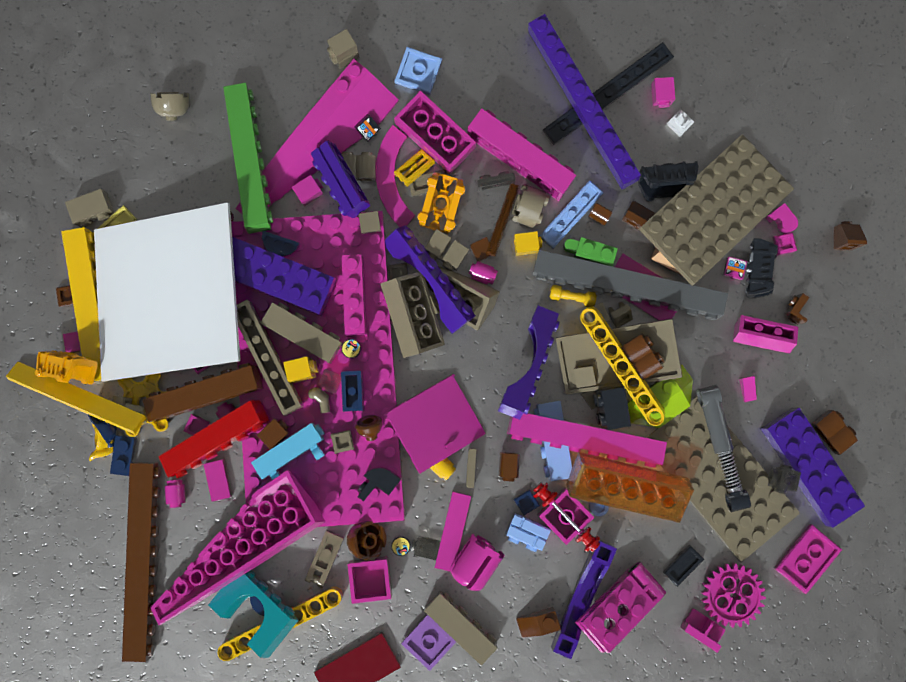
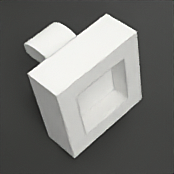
M680 109L667 125L680 137L694 121Z

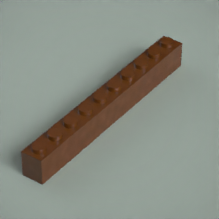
M130 463L122 662H146L154 654L152 636L155 633V625L152 624L154 615L151 607L153 605V597L156 595L154 577L157 575L155 557L158 554V546L155 545V539L159 533V528L156 526V518L159 517L157 498L160 496L158 479L161 476V468L158 467V463Z

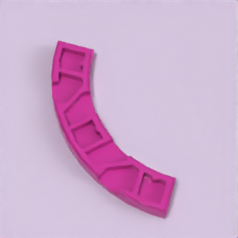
M392 125L378 151L376 183L384 208L391 219L399 227H402L404 225L408 226L415 218V215L401 199L394 175L396 159L407 136Z

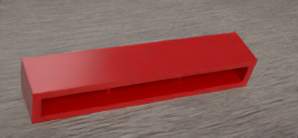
M250 400L158 457L167 477L176 476L180 478L188 474L187 470L203 465L202 461L218 456L217 452L233 447L232 443L247 439L249 437L248 434L252 431L262 430L264 424L270 420L260 400Z

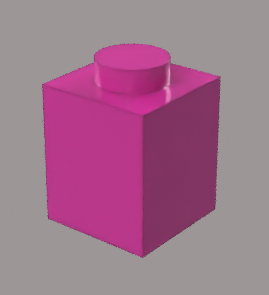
M674 77L655 78L651 83L653 106H659V108L669 107L675 101Z
M311 175L292 186L304 207L323 195L320 190L323 188L318 178L313 179Z

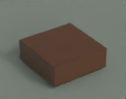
M487 237L469 245L476 261L480 262L491 257V255L486 254L490 244Z
M70 285L57 287L58 306L73 305Z

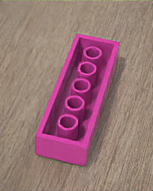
M481 108L468 126V135L482 148L554 199L560 201L576 177L574 170L567 165H561L558 162L559 160L552 154L547 155L544 153L542 147L538 144H532L527 141V137L521 132L516 133L507 122H500L495 118L496 115L490 110L485 111Z

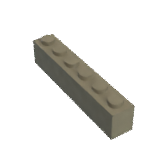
M245 300L237 304L238 327L282 414L288 415L304 407L293 383L287 380L284 365L263 324H261V320L252 302Z

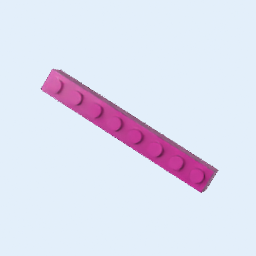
M528 413L527 415L523 414L520 420L510 416L507 434L512 435L511 439L523 441V437L530 438V443L542 445L543 441L550 442V447L561 449L562 445L569 446L570 451L579 453L581 449L588 450L589 455L594 456L604 453L607 454L606 458L618 460L619 457L626 458L625 462L633 464L643 461L645 462L644 466L656 468V465H663L667 442Z

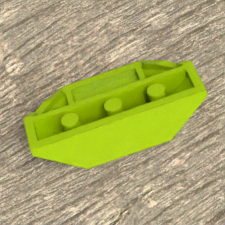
M680 364L682 378L656 381L649 386L665 410L663 423L658 426L649 424L634 400L631 399L627 402L631 424L660 428L690 407L693 379L682 364ZM643 394L640 396V400L643 403H648L650 397ZM658 411L650 413L653 419L661 418V414Z

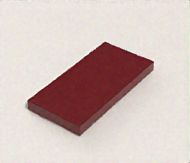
M383 632L315 670L314 674L318 682H377L400 669L401 665Z

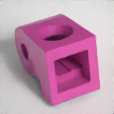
M785 203L765 217L769 223L775 221L778 230L783 234L790 233L798 227V219Z

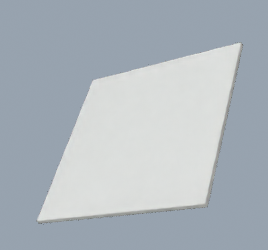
M230 203L94 230L101 381L240 361Z

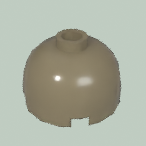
M157 92V96L155 93H150L154 111L158 115L166 117L168 121L178 120L177 117L184 115L189 108L190 97L188 92H184V95L179 94V92Z

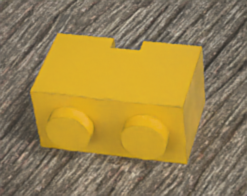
M309 357L283 362L287 380L291 383L316 378V373H318L316 361Z

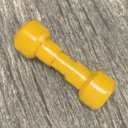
M552 285L549 297L551 300L556 301L560 299L576 300V302H582L587 307L595 306L597 295L590 291L586 293L570 292V290H565L559 285Z

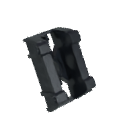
M683 161L677 164H653L652 167L641 166L638 186L647 201H654L655 198L674 197L686 185H693L697 179L698 161L694 163Z
M754 238L752 243H750L751 254L748 255L749 260L747 263L746 277L748 278L746 282H748L746 293L748 298L769 296L774 290V281L772 279L778 246L761 238Z

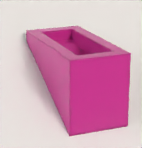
M755 376L739 379L744 402L757 400Z

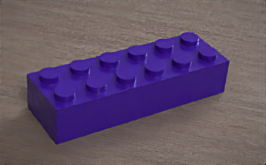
M232 237L235 282L317 315H323L337 281L334 277Z
M791 408L760 428L825 526L834 528L865 507L800 408Z

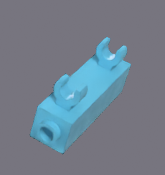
M311 423L252 461L251 464L261 479L270 475L273 480L281 475L278 469L309 449L316 460L325 456L318 446V443L324 440L322 435L325 433L319 424Z

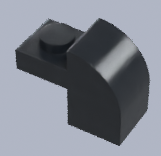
M384 467L373 468L364 475L369 482H363L357 490L360 492L357 497L364 502L376 486L389 496L402 478L390 469Z

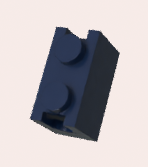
M363 371L341 372L343 412L365 411Z

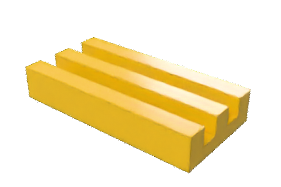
M420 149L395 170L394 175L399 177V180L408 187L433 166L435 160L423 149ZM422 156H424V158H422L418 163H415ZM411 165H413L405 174L402 175V173L405 170H407Z

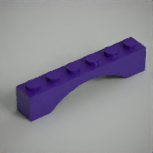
M407 225L397 228L385 239V247L394 258L412 265L427 279L438 301L440 319L452 334L476 316L472 308L463 300L460 292L453 287L448 277L443 274L436 261L430 257L425 247L417 240L413 231Z
M539 305L537 306L528 328L533 345L531 367L521 379L507 387L498 409L499 412L519 420L523 414L527 415L531 403H528L529 397L533 398L537 389L534 386L535 380L539 381L543 372L540 366L545 364L549 355L546 353L547 347L551 348L554 337H551V335L557 331L560 324L557 321L559 313Z
M599 540V547L593 552L590 551L561 620V630L557 631L551 645L553 652L569 659L573 657L582 631L575 622L590 608L595 593L609 569L617 550L613 545Z

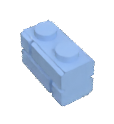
M514 512L505 534L509 536V541L515 544H519V541L527 544L525 548L536 552L537 549L543 550L551 529Z

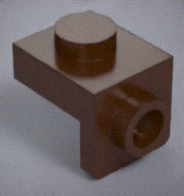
M804 293L797 296L794 295L788 302L789 308L784 313L792 323L797 325L808 321L807 318L799 313L810 298Z

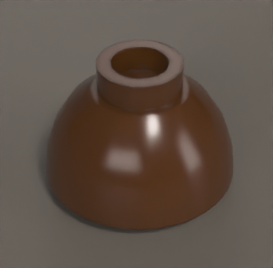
M376 415L364 416L355 423V428L367 441H374L378 438L377 435L381 431L382 419Z

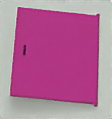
M454 374L384 413L419 474L486 434L456 382Z

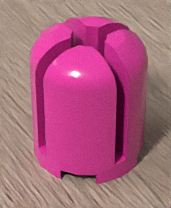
M472 533L452 563L451 574L459 584L466 586L467 589L480 591L485 587L505 557V554L501 550L497 553L491 542Z

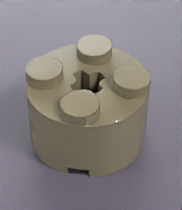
M523 184L521 189L524 191L522 195L518 194L512 210L514 216L511 217V220L533 228L537 224L540 225L543 218L542 208L547 205L550 196L545 191Z

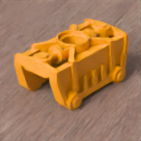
M434 172L427 180L428 191L423 209L418 213L417 218L420 220L419 226L435 231L438 229L448 234L455 228L454 218L460 196L465 192V186H463V180ZM442 176L444 186L438 194L436 184L438 177ZM453 180H456L454 193L448 196L449 191H447V188ZM440 197L444 198L447 202L446 207L439 209L435 204L436 200ZM434 210L433 215H435V219L429 226L425 225L428 214ZM444 212L446 222L444 230H441L438 220L439 217L443 216Z
M55 350L41 351L37 355L35 376L55 378L58 382L68 383L70 379H75L83 384L92 385L97 370V361L79 356L76 353L57 352Z

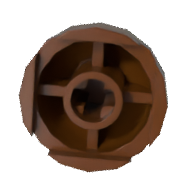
M373 521L354 524L347 535L349 551L359 559L366 561L375 560L382 554L380 553L382 547L385 548L386 546L384 528L377 523H373Z

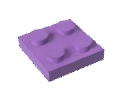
M428 615L401 642L429 671L456 643Z

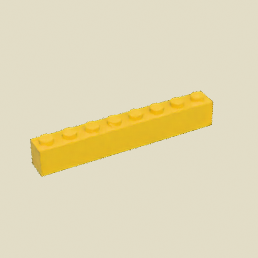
M85 227L61 231L82 357L97 361L94 383L102 382L95 250L93 249V243L95 242L94 234Z

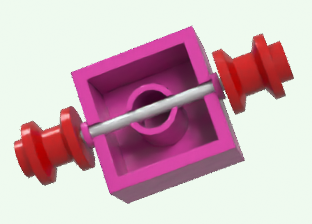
M540 482L533 489L535 492L533 497H540L543 500L542 506L544 508L537 515L566 545L578 534L575 541H582L585 544L584 550L586 552L596 550L600 545V537H593L590 533V527L583 529L594 519L592 514L568 489L564 488L559 493L556 491L551 493L548 490L549 484L547 482L545 484Z

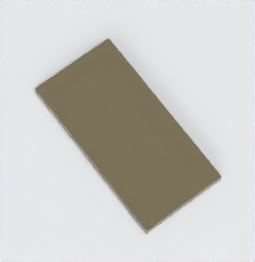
M673 318L611 328L621 345H624L641 333L644 336L648 335L653 341V350L656 353L659 351L665 362H663L664 367L645 379L647 383L682 378ZM605 330L596 331L599 337L606 336ZM589 332L556 337L566 395L624 386ZM615 345L607 346L609 353H617ZM620 361L618 362V367L621 370L628 369V364ZM593 365L597 384L577 388L574 368ZM630 378L629 384H639V381L636 378Z

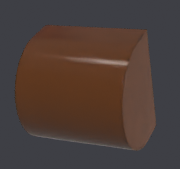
M596 203L588 217L605 226L612 215V211Z

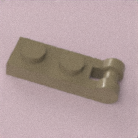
M326 530L305 578L306 582H314L318 584V587H324L344 537ZM316 570L322 572L321 577L314 574Z

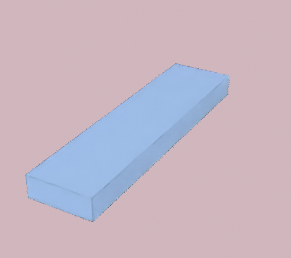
M589 181L540 234L542 240L554 249L604 192Z

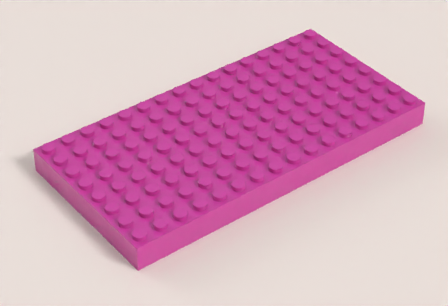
M378 211L381 231L365 234L361 233L359 215L355 218L342 214L275 218L273 223H270L271 230L266 232L300 243L294 253L284 256V258L332 276L337 280L322 316L235 282L236 304L245 300L252 302L261 321L271 304L278 305L280 302L289 307L288 312L295 315L297 312L306 317L305 322L312 325L315 322L323 327L322 332L327 335L332 332L339 336L341 343L348 339H354L361 345V353L358 357L354 359L347 358L343 355L340 348L330 364L264 326L282 363L309 357L316 361L318 373H316V378L293 383L304 407L288 415L282 414L259 367L258 370L264 389L239 396L240 406L250 400H260L270 420L264 424V428L273 419H283L288 424L290 434L283 441L311 423L319 424L325 434L322 435L324 440L318 443V446L325 456L316 460L309 449L278 469L280 474L290 470L315 502L325 520L318 527L352 525L364 521L378 523L405 520L403 479L400 480L389 496L376 486L364 502L357 497L360 494L357 491L364 481L369 482L364 475L373 468L384 467L390 469L402 478L400 439L388 417L384 416V413L397 406L391 316L380 284L388 281L383 211ZM244 221L231 222L232 237L267 250L262 241V232L248 234L244 227ZM361 254L364 265L367 335L347 336L345 335L342 255ZM238 327L240 361L237 362V368L239 369V365L246 363L258 366ZM363 371L365 411L343 412L341 372ZM318 387L329 395V413H320V403L308 396L310 389ZM376 415L382 419V428L376 440L367 441L365 437L357 432L355 423L360 418ZM351 430L355 449L335 454L331 434ZM252 431L248 434L249 437L242 441L246 503H248L252 498L251 496L257 490L272 481L270 475L261 479L251 464L252 461L270 450L257 436L260 431Z

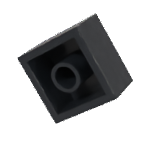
M625 387L595 390L593 402L598 407V413L596 414L597 424L606 430L630 427L631 422Z

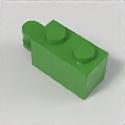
M583 237L579 241L568 239L563 245L566 252L574 254L573 258L612 267L618 248Z

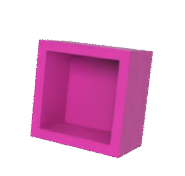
M388 556L378 557L370 561L360 559L348 562L352 604L389 600L392 598Z

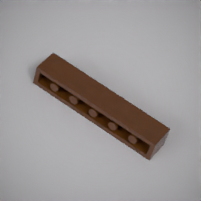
M246 363L239 365V369L234 371L232 369L223 370L220 372L221 375L215 377L214 374L202 377L203 380L196 382V380L185 382V386L180 388L172 386L167 388V392L164 393L160 391L150 393L148 398L142 399L148 422L161 421L264 389L258 366Z

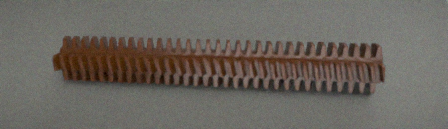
M510 184L507 190L506 199H504L505 201L501 207V214L498 216L494 233H492V240H490L491 242H489L490 244L487 248V255L496 256L495 254L498 252L497 250L500 245L498 243H501L499 241H501L504 234L503 230H505L504 228H506L505 226L510 217L513 202H515V197L519 191V185Z

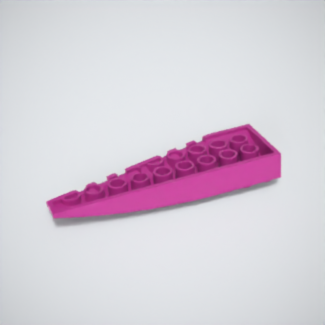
M355 59L351 61L305 116L262 171L263 176L266 175L268 187H265V193L269 194L271 204L284 197L286 193L292 190V186L319 171L312 163L314 160L311 155L312 151L329 140L336 144L342 154V152H345L350 146L363 138L354 128L361 119L369 114L379 125L398 103L399 99ZM240 201L235 209L243 215Z
M290 470L285 471L257 490L251 496L252 498L248 503H245L239 509L238 514L229 520L227 526L200 552L199 557L194 562H191L187 570L174 581L171 588L166 590L152 605L151 610L158 625H162L222 589L325 522L315 502Z

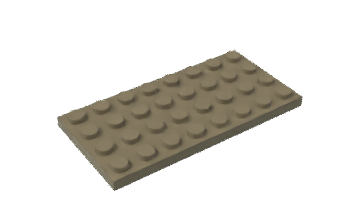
M742 134L697 175L693 185H686L639 230L693 286L787 197L794 188Z
M695 396L691 400L690 407L662 427L655 429L646 438L667 442L664 462L660 466L739 562L742 563L799 515L800 512L728 427L734 447L731 453H733L732 457H734L735 467H737L736 470L739 474L737 477H740V484H742L743 489L747 490L751 501L750 508L732 513L729 511L725 500L728 487H726L727 484L725 483L727 481L724 480L726 478L724 477L725 474L722 473L724 470H721L723 467H721L722 463L719 460L720 456L718 457L719 454L714 452L703 409L699 404L697 396Z

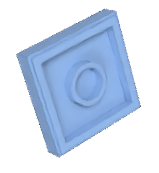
M406 47L395 84L430 95L442 63V58Z

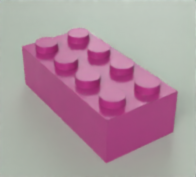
M419 91L394 117L395 124L431 156L436 163L445 169L449 175L476 148V142L422 91Z

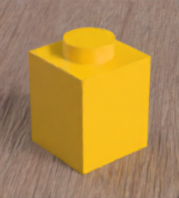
M537 231L514 234L516 256L535 254L542 248V238L538 236Z

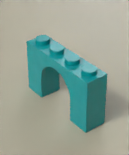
M250 570L220 589L208 606L220 618L230 619L246 599L252 596L257 597L264 607V620L247 645L260 658H269L298 622V619L294 616L295 612L290 607H285L281 603L282 599L275 593L267 590L269 588L268 585L261 580L258 581L255 578L256 574Z

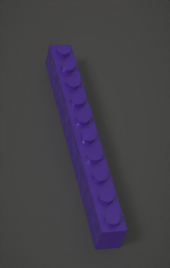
M543 14L529 22L528 32L620 188L623 190L639 181L640 172L547 16Z

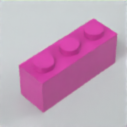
M741 315L734 325L733 342L790 354L797 345L799 327Z

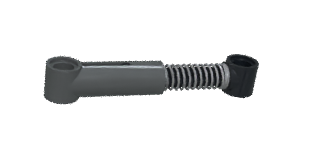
M717 385L697 389V398L704 412L715 454H719L718 457L720 456L719 460H721V467H723L721 470H724L722 473L726 477L724 480L727 481L725 483L727 484L726 487H728V492L725 494L727 507L731 513L750 508L749 494L746 489L742 488L741 481L739 480L740 477H737L739 474L736 470L737 467H735L734 457H732L733 453H731L734 447L721 404L722 395Z

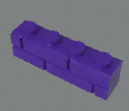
M328 140L311 152L314 159L312 163L317 170L321 171V179L327 186L329 185L331 189L329 193L334 200L338 201V209L342 215L355 218L362 211L370 207L368 199L336 144Z

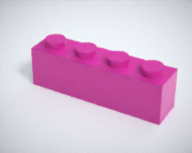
M361 254L342 255L345 335H367L363 256Z

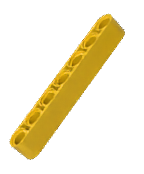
M587 307L580 315L581 322L647 422L653 426L660 425L665 418L664 408L645 379H641L621 348V343L600 311L595 307ZM586 312H593L595 320H587L585 317ZM603 328L606 331V336L599 337L596 330ZM615 345L617 353H609L607 346ZM618 362H626L628 369L621 370L618 367ZM636 378L639 381V385L636 387L631 386L629 379ZM646 394L650 397V401L643 403L640 400V396ZM658 411L661 414V418L653 419L650 413Z
M332 586L290 607L293 611L300 610L303 613V618L298 619L293 628L336 607L343 598L342 590L337 586ZM330 592L337 593V601L330 600L328 596ZM318 601L321 609H313L311 602ZM263 622L223 642L218 648V657L222 661H230L252 650L249 646L244 645L241 639L242 637H247L251 640ZM224 646L231 647L232 654L225 653Z

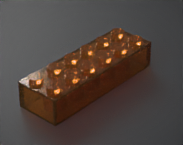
M578 452L566 483L568 494L571 498L678 523L681 522L694 492L689 479L686 477Z

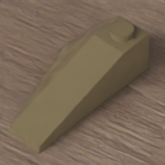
M438 266L443 274L448 277L453 287L460 292L466 304L472 308L476 316L467 325L478 331L493 310L500 292L487 284ZM425 278L427 287L434 293L431 285Z

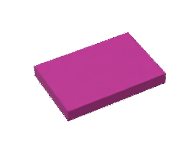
M809 524L774 569L800 591L807 594L842 549L814 525Z

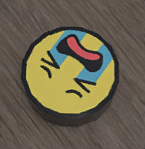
M348 339L342 344L341 351L345 357L354 359L360 355L361 345L357 340Z
M404 536L396 537L391 545L393 553L397 556H405L411 547L410 541Z

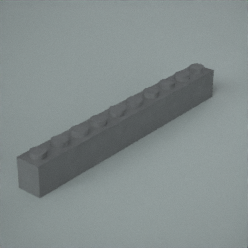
M543 250L538 251L533 275L538 280L547 281L551 279L555 280V283L559 285L573 284L574 288L585 290L586 287L593 289L592 292L604 294V292L611 293V296L615 298H623L625 296L629 297L630 301L637 303L646 301L649 302L650 306L660 307V305L668 306L667 309L671 311H679L681 309L693 316H698V314L706 315L705 318L710 320H717V318L724 316L728 293L692 286L686 283Z

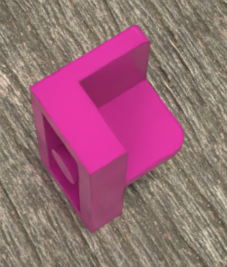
M692 608L682 623L681 628L718 653L722 647L718 642L723 636L725 629Z

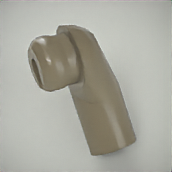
M318 387L310 389L308 396L320 403V413H329V395Z

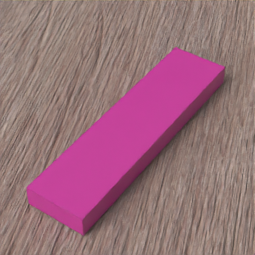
M452 492L435 563V568L451 572V565L459 551L471 500L470 495Z

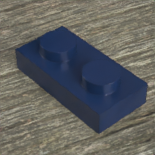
M115 435L110 474L129 476L130 463H133L137 438Z

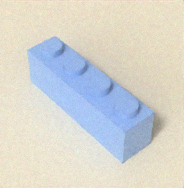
M561 401L537 404V409H534V415L564 421ZM543 441V447H540L542 459L545 458L546 466H543L545 478L549 477V481L574 478L569 446L562 445L560 449L550 447V442Z

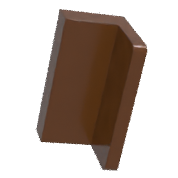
M632 201L622 221L639 230L656 213L638 202Z

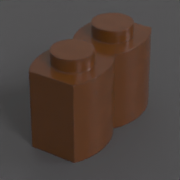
M643 333L621 347L642 380L664 367L663 362H665L660 352L656 353L653 350L652 346L654 343L648 335L644 336Z
M828 410L811 425L834 454L841 455L858 441L855 436L857 434L852 427L846 426L843 421L844 417L840 412Z
M500 452L498 475L502 477L503 481L515 482V478H519L520 454Z

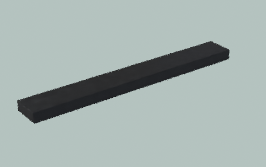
M662 42L592 94L603 110L671 61L674 56L664 42ZM571 108L542 131L551 143L555 145L583 125L574 108Z

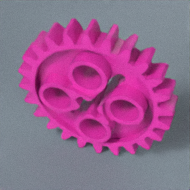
M725 563L724 569L718 565L717 573L711 570L712 578L709 576L705 577L709 581L708 584L702 583L706 590L701 591V593L706 597L701 599V601L708 603L704 609L706 611L711 610L708 615L711 618L715 616L714 620L717 623L721 621L723 626H726L729 622V626L734 628L735 623L742 627V621L749 625V618L756 620L754 614H761L758 607L765 606L760 602V600L766 599L765 596L761 595L765 588L759 587L763 582L756 580L758 574H751L752 569L747 568L745 570V566L742 564L738 567L736 563H732L730 568L729 564ZM726 578L731 580L728 587L723 586V581ZM748 584L749 590L743 594L742 587ZM736 593V597H730V594ZM720 597H724V604L718 606L717 600ZM742 603L743 609L740 612H736V606Z

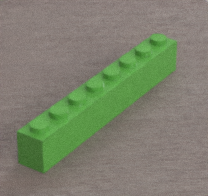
M246 83L224 86L244 227L248 234L271 230L270 223H273V215L271 211H268V205L271 204L269 194L265 193V187H268L266 175L263 176L262 174L265 165L263 158H260L259 152H262L260 140L257 141L256 136L259 135L258 124L254 123V118H257L255 106L251 104V101H254L253 91L248 89Z

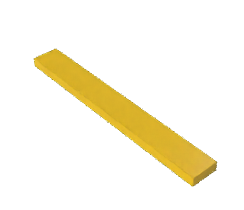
M18 361L6 375L7 379L133 434L137 433L146 420L143 414L70 383L58 382L55 378L37 377L35 376V368Z

